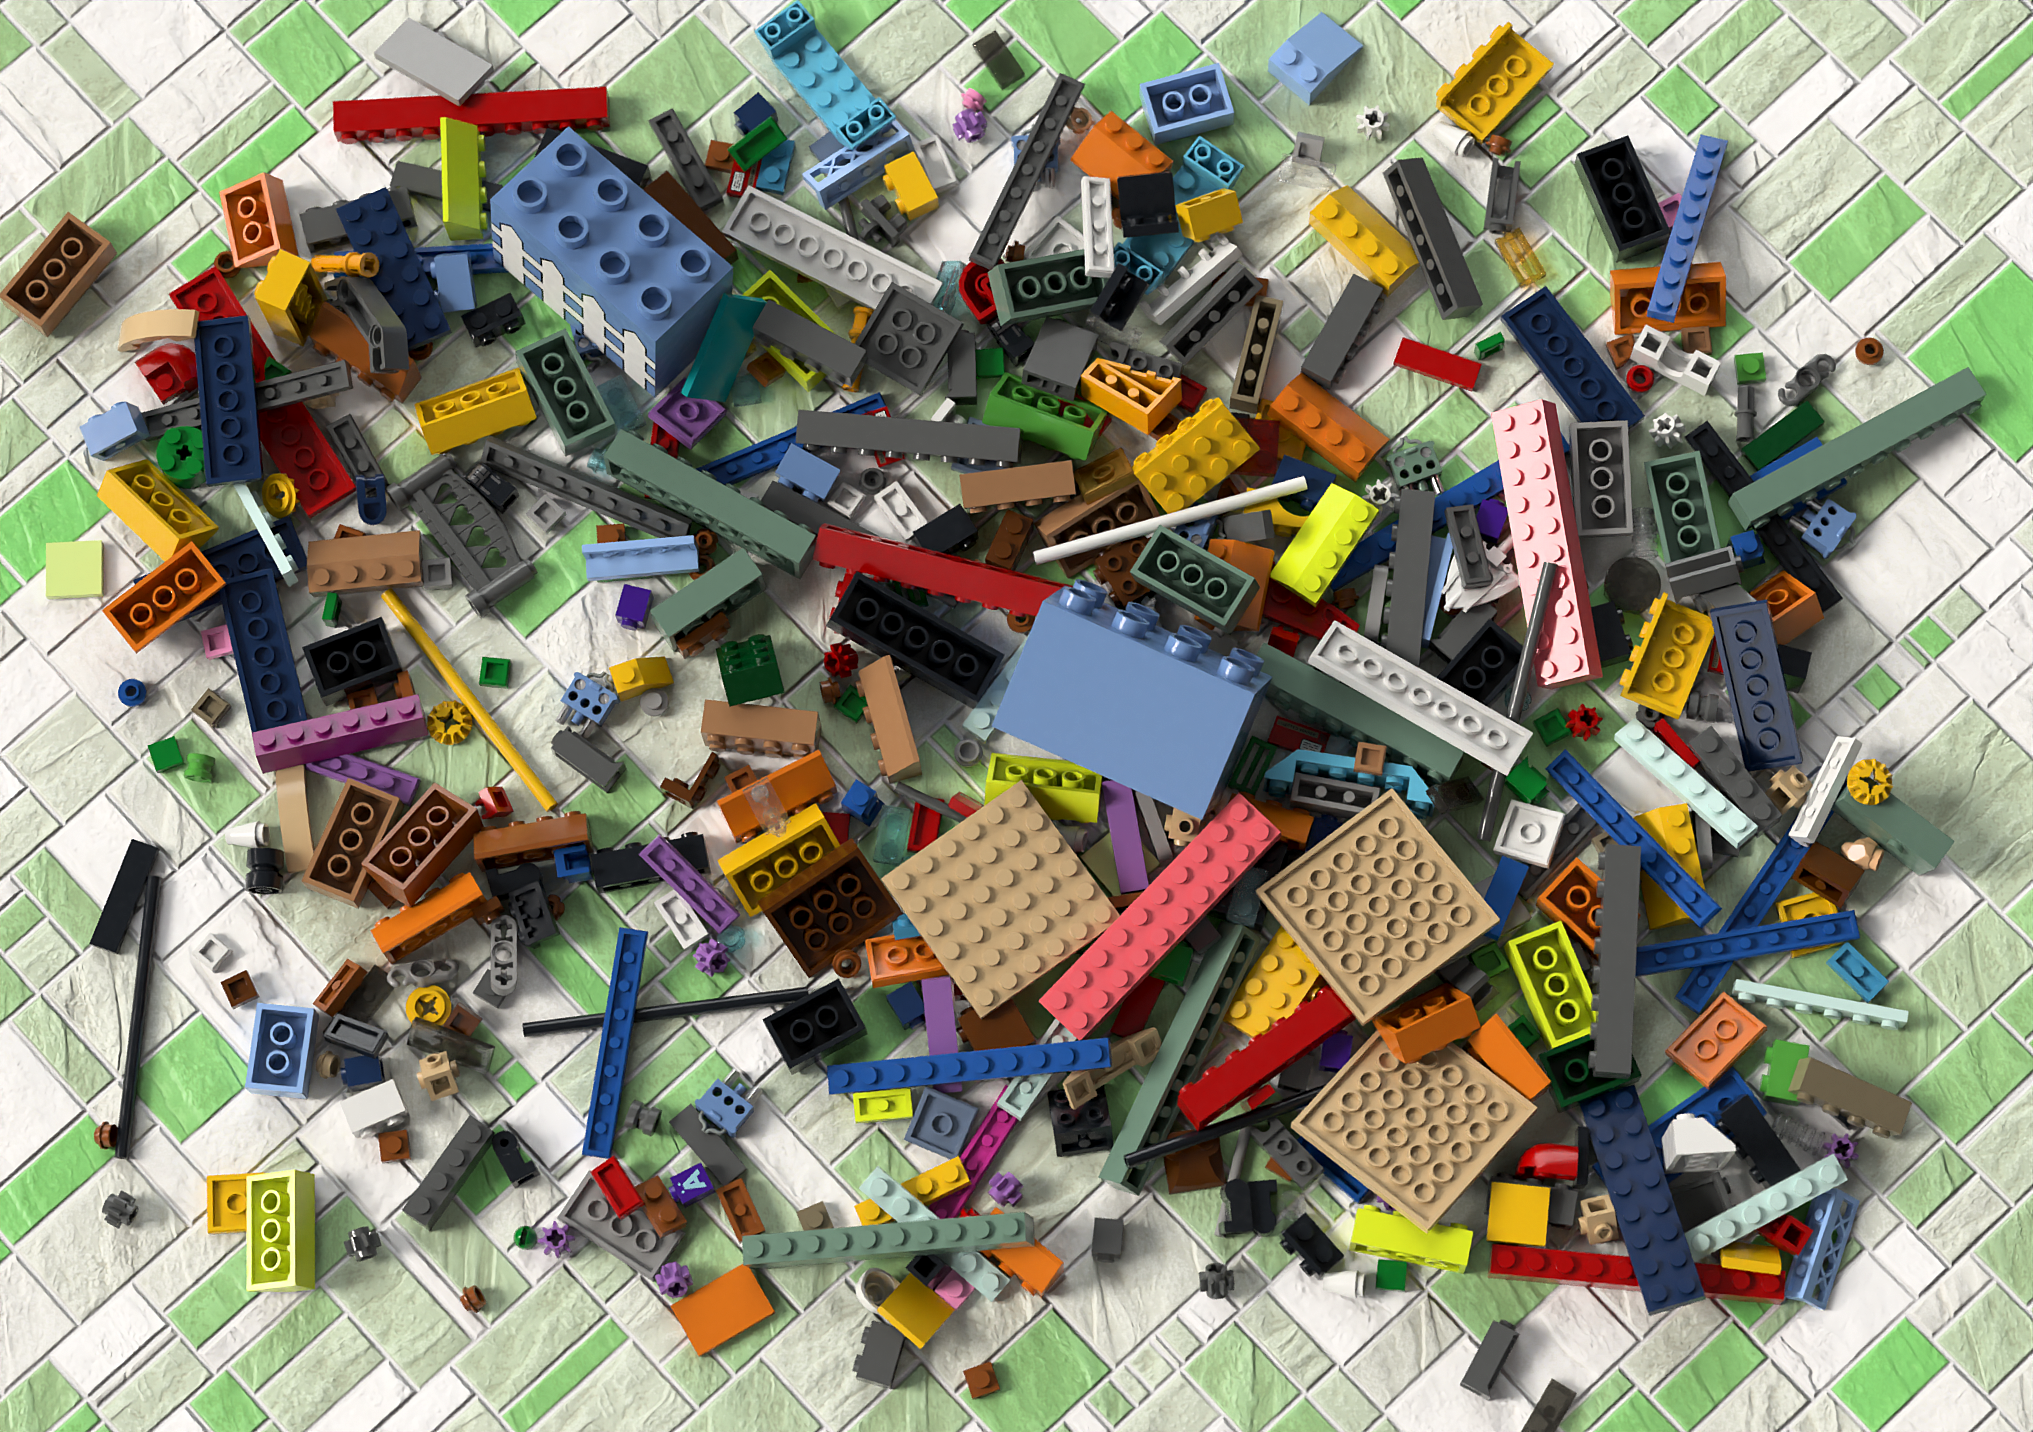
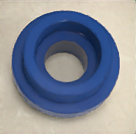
M137 679L124 681L118 689L120 701L128 707L139 706L144 702L147 695L145 685ZM135 688L136 694L128 696L127 692L129 689Z

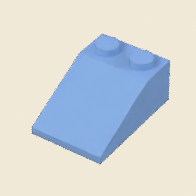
M1321 12L1288 38L1269 58L1268 72L1310 105L1363 48V45Z

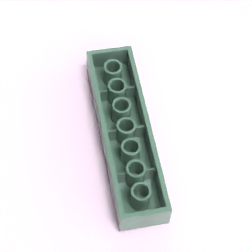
M620 429L604 455L608 475L675 512L692 519L697 524L744 548L799 580L801 579L813 559L816 545V535L813 534L814 531L810 527L801 523L799 525L789 521L790 518L781 511H770L765 508V504L755 497H750L749 499L741 495V491L735 486L728 483L723 485L717 482L716 477L708 471L702 470L699 472L692 468V464L682 457L675 459L668 455V451L662 446L655 443L652 446L644 442V438L640 434L632 430L626 432Z
M1266 643L1262 644L1257 653V656L1264 660L1261 672L1273 677L1265 696L1274 700V704L1285 711L1291 709L1299 713V717L1309 724H1314V722L1325 727L1324 731L1337 738L1342 736L1350 740L1349 744L1356 749L1358 742L1387 746L1384 762L1412 766L1420 778L1425 780L1424 783L1434 790L1439 791L1441 788L1447 791L1463 761L1464 751L1358 691Z

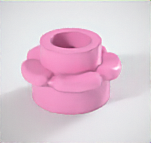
M969 88L965 94H961V97L964 99L962 102L964 107L967 109L971 108L974 112L976 110H984L983 106L987 100L977 91Z

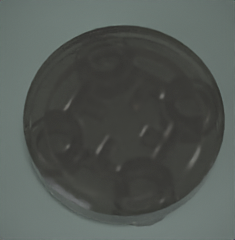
M1640 557L1619 559L1610 566L1604 579V595L1608 601H1614L1617 609L1621 608L1623 612L1634 615L1641 614L1650 608L1654 599L1658 598L1661 590V579L1657 569L1650 562Z

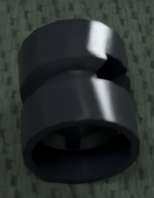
M274 848L249 849L247 851L246 867L251 871L246 874L245 890L250 893L263 895L282 893L283 875L279 871L284 868V852Z

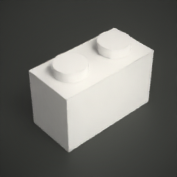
M393 1079L340 1101L350 1130L356 1138L360 1136L362 1139L371 1137L378 1133L377 1129L386 1125L388 1127L397 1126L404 1122V1117L409 1116L398 1085Z

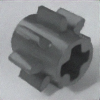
M122 1190L118 1196L113 1193L110 1194L102 1207V1213L106 1214L104 1220L118 1229L122 1223L129 1226L138 1212V1206L134 1205L136 1199Z
M368 1226L350 1231L348 1233L350 1240L343 1242L347 1255L349 1257L355 1255L356 1261H364L377 1255L376 1248L382 1246L378 1233L376 1231L370 1232Z
M1222 1263L1207 1265L1205 1272H1199L1200 1291H1206V1295L1211 1299L1225 1298L1228 1295V1290H1234L1233 1270L1227 1271V1266Z

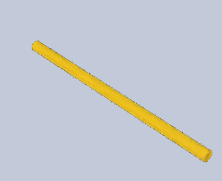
M392 588L386 590L381 595V598L546 812L552 811L558 805L557 801Z

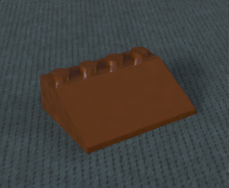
M852 838L757 902L808 978L831 964L837 953L842 950L853 949L903 914Z

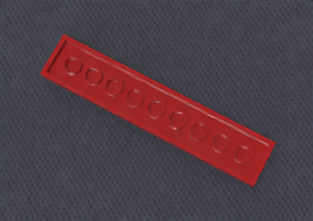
M216 266L168 294L177 309L199 311L198 321L247 315ZM251 322L255 380L257 383L265 381L264 366L267 358L271 357L274 360L275 358ZM303 402L258 413L261 442L280 473L287 474L288 478L294 479L293 486L299 489L296 493V498L300 501L299 503L309 519L356 491L355 484Z

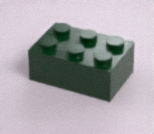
M757 634L749 637L747 641L739 643L737 641H729L716 648L729 707L785 693L771 635Z
M1590 1034L1539 1054L1536 1062L1551 1080L1548 1090L1558 1113H1562L1590 1099L1639 1082L1642 1074L1633 1054L1631 1075L1628 1079L1593 1077V1068H1588L1589 1051H1594L1595 1040H1590Z

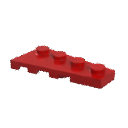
M1274 561L1272 563L1271 571L1276 565ZM1269 578L1263 617L1321 641L1334 620L1354 632H1358L1360 625L1334 605L1321 599L1318 605L1313 607Z

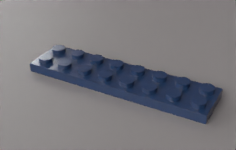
M1635 1085L1610 1091L1581 1103L1579 1106L1586 1127L1590 1129V1139L1615 1210L1648 1315L1652 1316L1706 1300Z

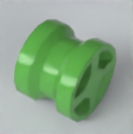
M189 753L187 755L189 765L188 769L184 771V778L196 782H212L213 776L210 772L211 767L215 765V758L204 754Z

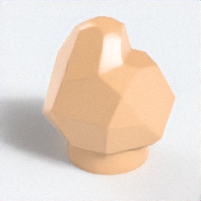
M1870 837L1858 839L1854 843L1845 842L1841 846L1844 858L1863 870L1871 869L1877 871L1885 851L1878 848V843Z

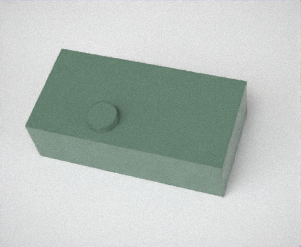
M1084 249L1000 264L987 272L1000 326L1091 309L1109 280L1103 277L1085 276Z
M566 328L515 351L516 363L565 457L615 434V422Z
M1700 451L1644 462L1664 563L1721 549Z
M1162 525L1158 526L1130 571L1136 582L1231 635L1260 589L1254 577Z
M742 548L650 610L655 627L673 652L678 650L676 642L720 612H723L727 617L765 591L766 586L763 574L746 550Z
M1870 777L1860 779L1868 783L1869 791L1873 786L1879 785ZM1847 780L1841 787L1831 808L1832 811L1878 843L1880 847L1917 875H1922L1936 869L1955 842L1891 793L1887 799L1876 805H1865L1858 802L1850 794Z

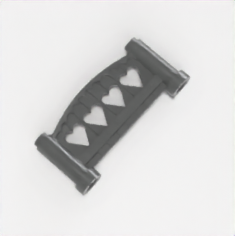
M449 453L441 454L400 483L396 484L393 482L385 488V491L399 511H402L409 505L413 508L473 588L471 592L465 595V598L477 616L483 618L490 613L491 607L528 583L538 572L529 559L525 562L520 560L508 529L492 505L470 483L454 472L457 464ZM442 485H450L452 487L451 492L458 495V500L455 503L434 504ZM459 506L467 507V513L474 516L475 519L472 524L450 525ZM476 527H481L484 530V536H488L491 539L487 546L466 547L472 530ZM493 548L498 549L500 557L507 560L504 567L482 568L489 550Z

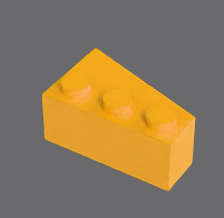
M1097 358L1081 374V396L1149 435L1182 400L1181 379L1173 377L1170 380L1156 376V372L1147 371V373L1131 370V366Z

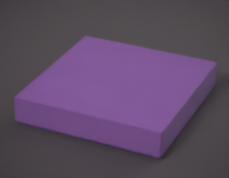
M684 377L649 411L648 417L691 450L726 415L727 409L716 401L689 398L683 395L681 391L687 380Z

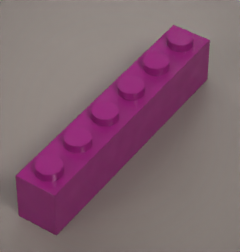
M418 694L252 733L255 755L263 774L429 735L425 713Z

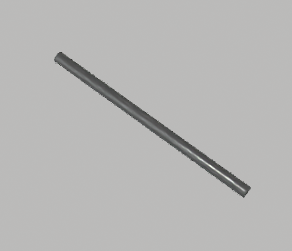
M1545 561L1543 562L1506 718L1517 724L1520 721L1557 569V564ZM1494 768L1477 833V839L1489 842L1491 841L1506 775Z

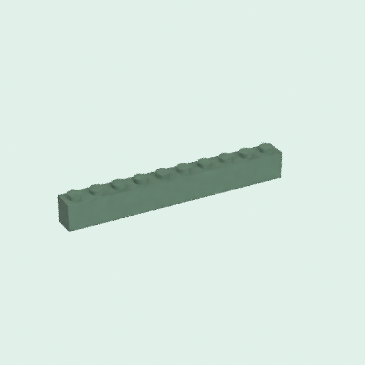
M1967 367L1732 494L1728 504L1745 531L1752 527L1759 529L1770 521V517L1776 514L1783 516L1794 508V504L1800 501L1803 504L1811 501L1818 495L1816 492L1824 488L1826 491L1835 488L1841 483L1840 479L1848 475L1850 478H1853L1862 473L1866 465L1873 463L1875 466L1888 458L1887 454L1894 450L1897 453L1902 452L1912 444L1911 441L1919 437L1920 440H1924L1935 432L1934 429L1940 425H1943L1944 428L1950 426L1958 420L1957 416L1964 412L1967 415L1974 413L1981 408L1982 405L1980 403L1986 396V393L1970 368Z
M1226 921L1220 922L1217 932L1221 935L1222 939L1207 949L1098 1178L1117 1190L1137 1196L1140 1195L1156 1159L1128 1169L1123 1155L1166 1140L1180 1111L1177 1105L1178 1095H1180L1179 1091L1186 1084L1194 1081L1262 939L1243 925Z
M1026 1212L742 1236L743 1265L751 1269L1035 1246L1033 1216Z

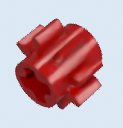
M840 642L830 645L831 651L824 653V666L827 671L832 673V677L840 676L845 678L852 676L851 670L858 668L857 652L851 648V644L842 645Z
M1581 704L1578 711L1572 709L1569 712L1568 716L1572 720L1565 727L1571 729L1573 733L1572 738L1576 736L1583 737V740L1587 741L1591 734L1596 736L1601 731L1596 725L1600 724L1603 718L1598 717L1595 712L1596 707L1592 709L1585 708V705Z

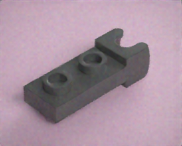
M1111 342L1109 344L1111 354L1118 357L1113 362L1131 366V370L1147 373V371L1156 372V376L1170 380L1173 377L1180 378L1184 369L1182 363L1130 349L1129 346Z
M1276 1117L1267 1120L1270 1126L1267 1132H1261L1256 1127H1251L1249 1134L1252 1139L1268 1153L1302 1190H1305L1324 1173V1168L1284 1128L1283 1124Z

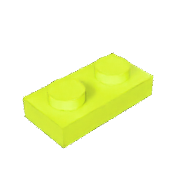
M910 1088L853 1093L856 1124L913 1118Z

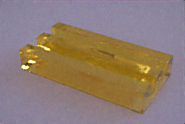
M1520 227L1512 233L1505 234L1502 238L1495 239V245L1521 289L1546 276L1545 270ZM1515 238H1517L1518 242L1520 243L1522 249L1524 250L1526 256L1528 257L1537 274L1534 275L1526 259L1524 258L1522 252L1517 246L1514 240ZM1505 243H1509L1515 256L1517 257L1526 275L1528 276L1527 279L1523 278L1510 253L1505 247Z

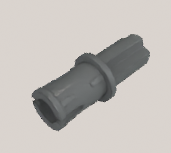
M1748 385L1738 388L1737 411L1734 412V416L1737 417L1736 440L1740 442L1754 440V417L1757 416V412L1754 411L1755 389L1753 386Z

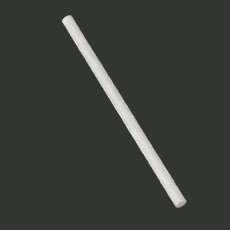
M1304 476L1037 550L1033 552L1036 565L1154 533L1159 525L1168 529L1307 490V483Z

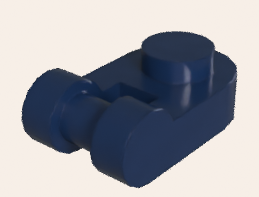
M384 473L364 478V475H356L359 516L368 525L380 524L386 517L387 512ZM376 488L377 496L366 497L365 489Z

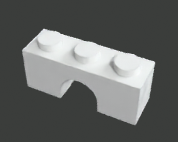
M1645 325L1633 347L1630 359L1705 396L1718 372L1721 362L1698 350H1695L1693 354L1683 352L1672 345L1670 336Z

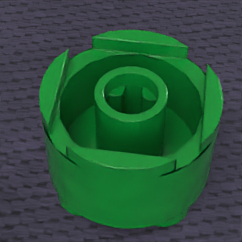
M191 426L168 429L159 441L156 451L157 462L161 470L179 488L195 489L200 487L201 484L206 482L202 431Z

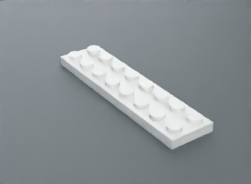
M749 185L722 230V234L725 237L873 310L876 309L891 282L933 305L943 287V282Z
M1335 620L1307 662L1506 776L1511 771L1533 732Z

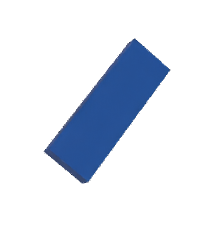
M1502 855L1484 898L1486 903L1500 918V923L1485 933L1484 936L1498 941L1529 866Z

